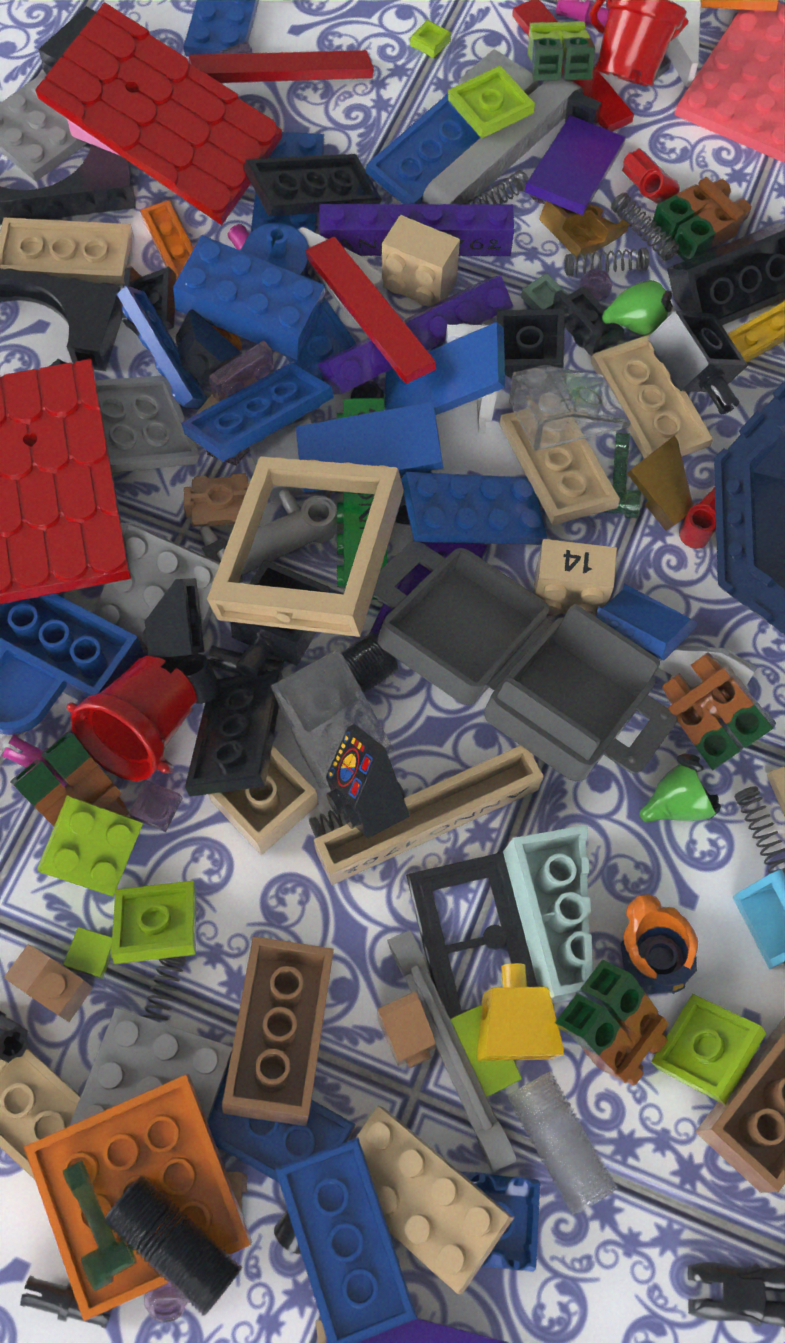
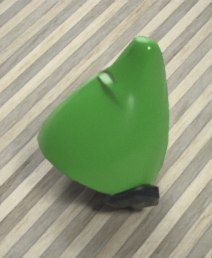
M653 280L639 282L618 295L604 311L602 320L604 323L622 325L642 336L652 334L667 319L668 312L672 311L673 305L670 301L672 292L665 290L659 282Z
M686 753L677 756L679 765L670 770L660 780L653 796L640 810V817L644 822L649 823L662 819L676 821L707 819L709 821L720 812L721 804L718 803V795H710L698 777L697 772L704 770L703 766L699 763L700 757Z

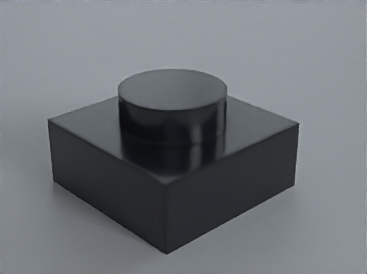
M574 90L568 99L565 122L571 115L597 125L602 102Z

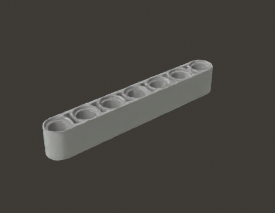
M562 74L561 80H545L528 95L535 103L534 114L483 139L477 140L428 184L423 194V203L463 204L468 203L469 199L474 200L475 196H479L481 192L486 190L566 117L569 97L574 90L583 94V88L571 80H564Z

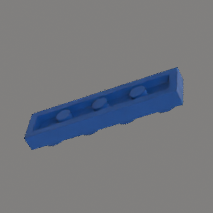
M125 286L117 293L118 298L123 304L122 311L139 331L138 338L140 342L154 356L156 369L163 377L167 378L173 388L171 393L174 399L184 407L200 409L208 398L197 379L181 366L177 346L144 291Z

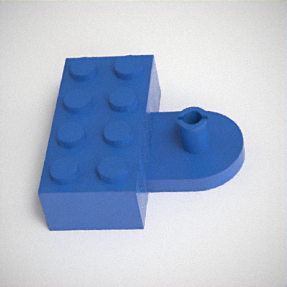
M268 223L254 229L247 237L241 250L201 235L173 286L175 310L187 315L189 310L193 309L213 326L298 360L324 308L325 285L304 277L309 265L306 255V249L309 248V245L304 235L290 225Z
M57 594L0 604V734H21L37 726L45 718L62 692L80 702L88 696L101 693L139 658L144 657L138 636Z

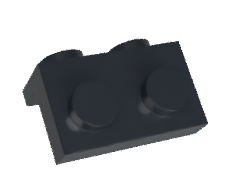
M133 267L126 268L123 288L128 286L144 291L166 329L174 328L175 301L173 286L176 282V273L170 267H166L141 276ZM121 311L122 322L138 336L140 333L134 323Z
M584 286L568 296L562 290L555 293L552 309H565V328L573 336L576 344L584 348L591 357L592 354L603 351L623 338L625 331L623 327L616 323L603 322L602 316L606 309Z

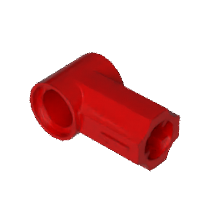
M639 148L634 152H629L623 160L622 171L639 188L641 195L656 204L679 193L678 182L668 176L642 149Z
M715 487L699 504L690 508L679 530L681 541L690 548H703L716 532Z

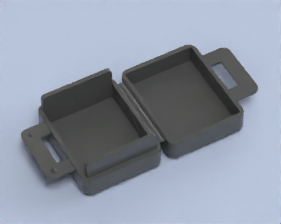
M413 541L380 570L373 596L393 609L386 616L378 636L380 647L461 704L472 705L478 701L488 688L494 690L484 710L486 721L568 779L575 782L585 780L603 755L626 771L639 773L645 768L675 726L677 717L667 707L648 695L654 687V673L660 665V660L580 606L573 604L568 609L565 617H560L555 622H552L546 618L549 607L544 600L464 548L455 549L447 558H444L423 543ZM421 564L430 570L431 573L408 596L395 588L412 569ZM636 711H638L650 720L631 746L627 747L616 738Z

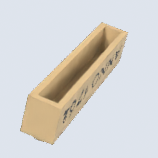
M520 745L404 798L410 817L378 834L367 838L356 827L351 829L346 824L315 838V850L332 886L538 791L544 776L531 752Z

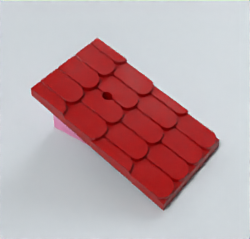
M105 2L82 29L80 35L75 38L63 53V56L55 63L45 76V79L35 89L39 100L67 118L71 136L122 156L220 225L224 224L251 184L243 169L245 161L248 159L269 158L282 139V129L276 126L274 120L239 99L237 93L190 64L185 56L150 35L148 29Z
M91 359L76 361L74 364L71 362L39 368L40 370L32 369L4 374V376L0 377V604L131 579L96 377Z

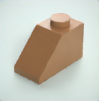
M29 944L4 976V979L68 1022L71 1021L93 989L82 978Z
M416 991L377 1009L379 1025L398 1066L407 1062L408 1067L412 1068L432 1058L429 1051L435 1049L436 1042Z

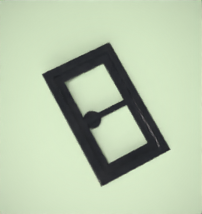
M503 852L406 875L430 977L450 1019L471 1009H461L448 957L449 953L483 945L489 949L498 950L506 943L511 964L518 963L525 964L527 987H538ZM488 878L501 926H488L483 933V937L445 945L432 891Z

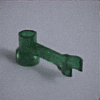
M616 433L612 486L620 500L618 508L604 511L603 513L624 514V518L638 519L641 491L626 490L630 433Z
M80 1161L62 1172L73 1196L77 1199L82 1212H84L86 1221L90 1225L89 1228L92 1229L91 1232L98 1248L81 1257L86 1277L92 1288L98 1291L114 1282L115 1275L136 1264L137 1260L133 1249L127 1246V1242L124 1243V1239L117 1242L110 1227L104 1224L105 1215L102 1213L103 1210L99 1205L86 1166L83 1161Z

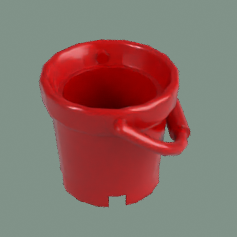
M596 0L590 11L591 24L598 32L603 34L595 70L608 76L609 73H612L613 76L618 77L617 79L653 87L657 72L670 42L689 23L685 17L687 11L684 7L669 0H607L606 8L608 9V15L604 26L598 20L597 14L606 0Z
M145 656L139 658L101 693L88 696L79 704H67V710L72 713V731L83 745V748L103 769L122 779L136 782L146 780L157 769L162 773H173L174 766L166 760L164 749L184 720L194 710L191 707L197 702V695L193 685L184 673L178 668L172 673L161 668L166 660L159 657Z

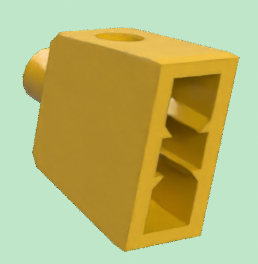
M525 964L502 965L503 987L491 988L483 993L477 1061L548 1060L564 1055L559 1027L555 1024L557 1019L549 989L547 987H527Z

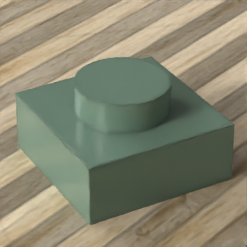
M546 273L524 287L521 298L533 310L552 309L556 292L562 290L567 296L568 294Z

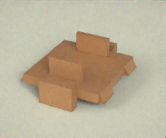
M246 473L232 474V477L221 478L195 476L192 479V488L184 487V510L186 517H192V527L235 524L250 484L248 483Z

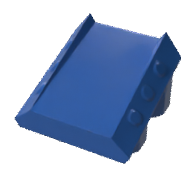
M625 583L623 590L603 608L598 606L596 618L663 661L697 627L696 621Z
M461 1172L514 1217L481 1267L534 1272L537 1265L539 1180L490 1175L479 1172Z

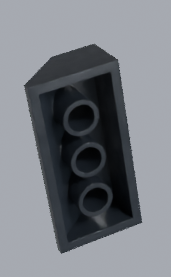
M775 223L667 268L673 298L681 311L713 313L721 325H724L785 299V223Z

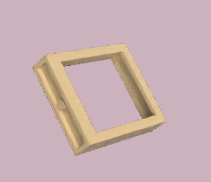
M260 456L207 597L217 620L360 637L404 493L398 468L385 465L371 466L349 462L334 463ZM273 486L375 494L344 594L238 583Z

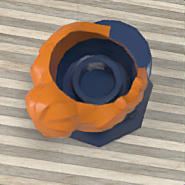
M650 894L637 896L627 907L626 916L630 921L624 931V940L620 943L624 970L630 972L639 985L649 994H674L685 989V984L697 971L696 954L698 938L689 921L677 909L662 907L659 899Z

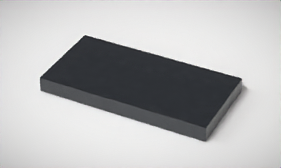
M357 154L248 159L243 167L269 217L319 213V204H381L382 201L370 177L365 173L366 170Z
M281 670L259 672L255 679H250L243 675L217 679L220 685V692L214 699L206 702L204 705L185 784L189 797L264 787L266 785L284 682Z

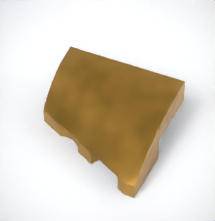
M545 201L539 218L576 258L579 253L585 256L587 252L590 254L612 243L626 233L630 225L623 219L620 223L615 224L603 218L604 209L589 204L585 213L580 215Z
M675 436L626 473L647 498L648 501L644 505L665 531L682 520L688 514L690 508L693 507L679 443Z

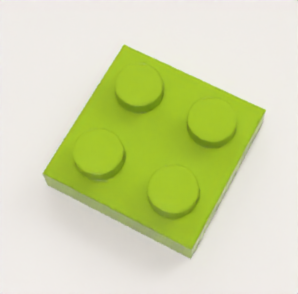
M501 65L448 90V101L481 139L534 114L535 103Z
M67 795L37 870L40 873L114 897L115 889L118 887L143 823Z
M194 880L115 889L111 948L114 964L196 955V887Z
M692 993L666 1036L668 1041L661 1051L655 1054L651 1063L663 1073L725 1105L767 1033L761 1025Z

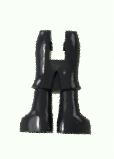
M712 1262L688 1265V1280L701 1281L705 1284H712V1282L723 1283V1301H715L712 1298L688 1299V1314L711 1321H746L758 1327L762 1323L785 1327V1301L766 1300V1291L785 1293V1266L760 1268L756 1263L751 1266L740 1267Z

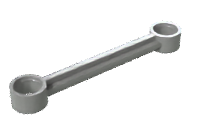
M408 930L388 939L387 942L402 976L405 978L411 993L416 991L434 1036L436 1048L471 1122L478 1144L490 1169L494 1173L516 1162V1157L508 1137L499 1121H497L456 1034L413 934Z

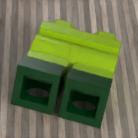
M584 22L530 23L528 56L533 66V81L561 80L562 63L564 66V80L592 79L595 46L588 31L585 30Z

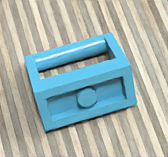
M780 869L733 896L769 970L785 963V874Z

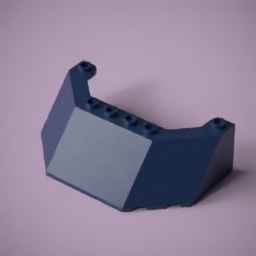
M784 382L772 393L774 398L761 412L757 410L739 430L740 436L727 450L723 448L714 458L718 586L785 635Z

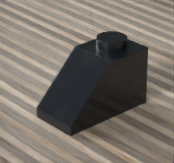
M193 309L189 310L175 336L181 366L206 388L222 381L235 366L242 354L241 351Z
M196 578L176 579L144 621L145 629L142 640L144 648L148 651V656L164 658L205 652Z

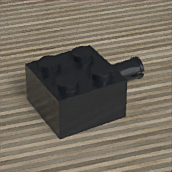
M674 310L648 337L654 348V355L665 365L671 375L670 380L680 391L707 392L721 415L729 413L734 409L731 404L733 403L734 406H738L739 400L735 397L728 384L748 366L715 314Z
M268 560L263 561L249 583L330 593V587ZM230 622L232 638L249 645L240 661L237 662L236 669L243 676L255 679L269 655L297 666L317 632Z

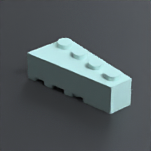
M588 825L512 838L503 851L538 987H547L549 989L552 1003L572 1000L577 993L584 996L585 994L580 988L593 972L592 935L589 934L591 902L590 897H588L587 881L589 857H587L586 853Z

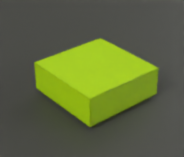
M426 20L410 37V46L435 58L451 41V32Z
M78 927L63 966L103 979L112 957V937Z

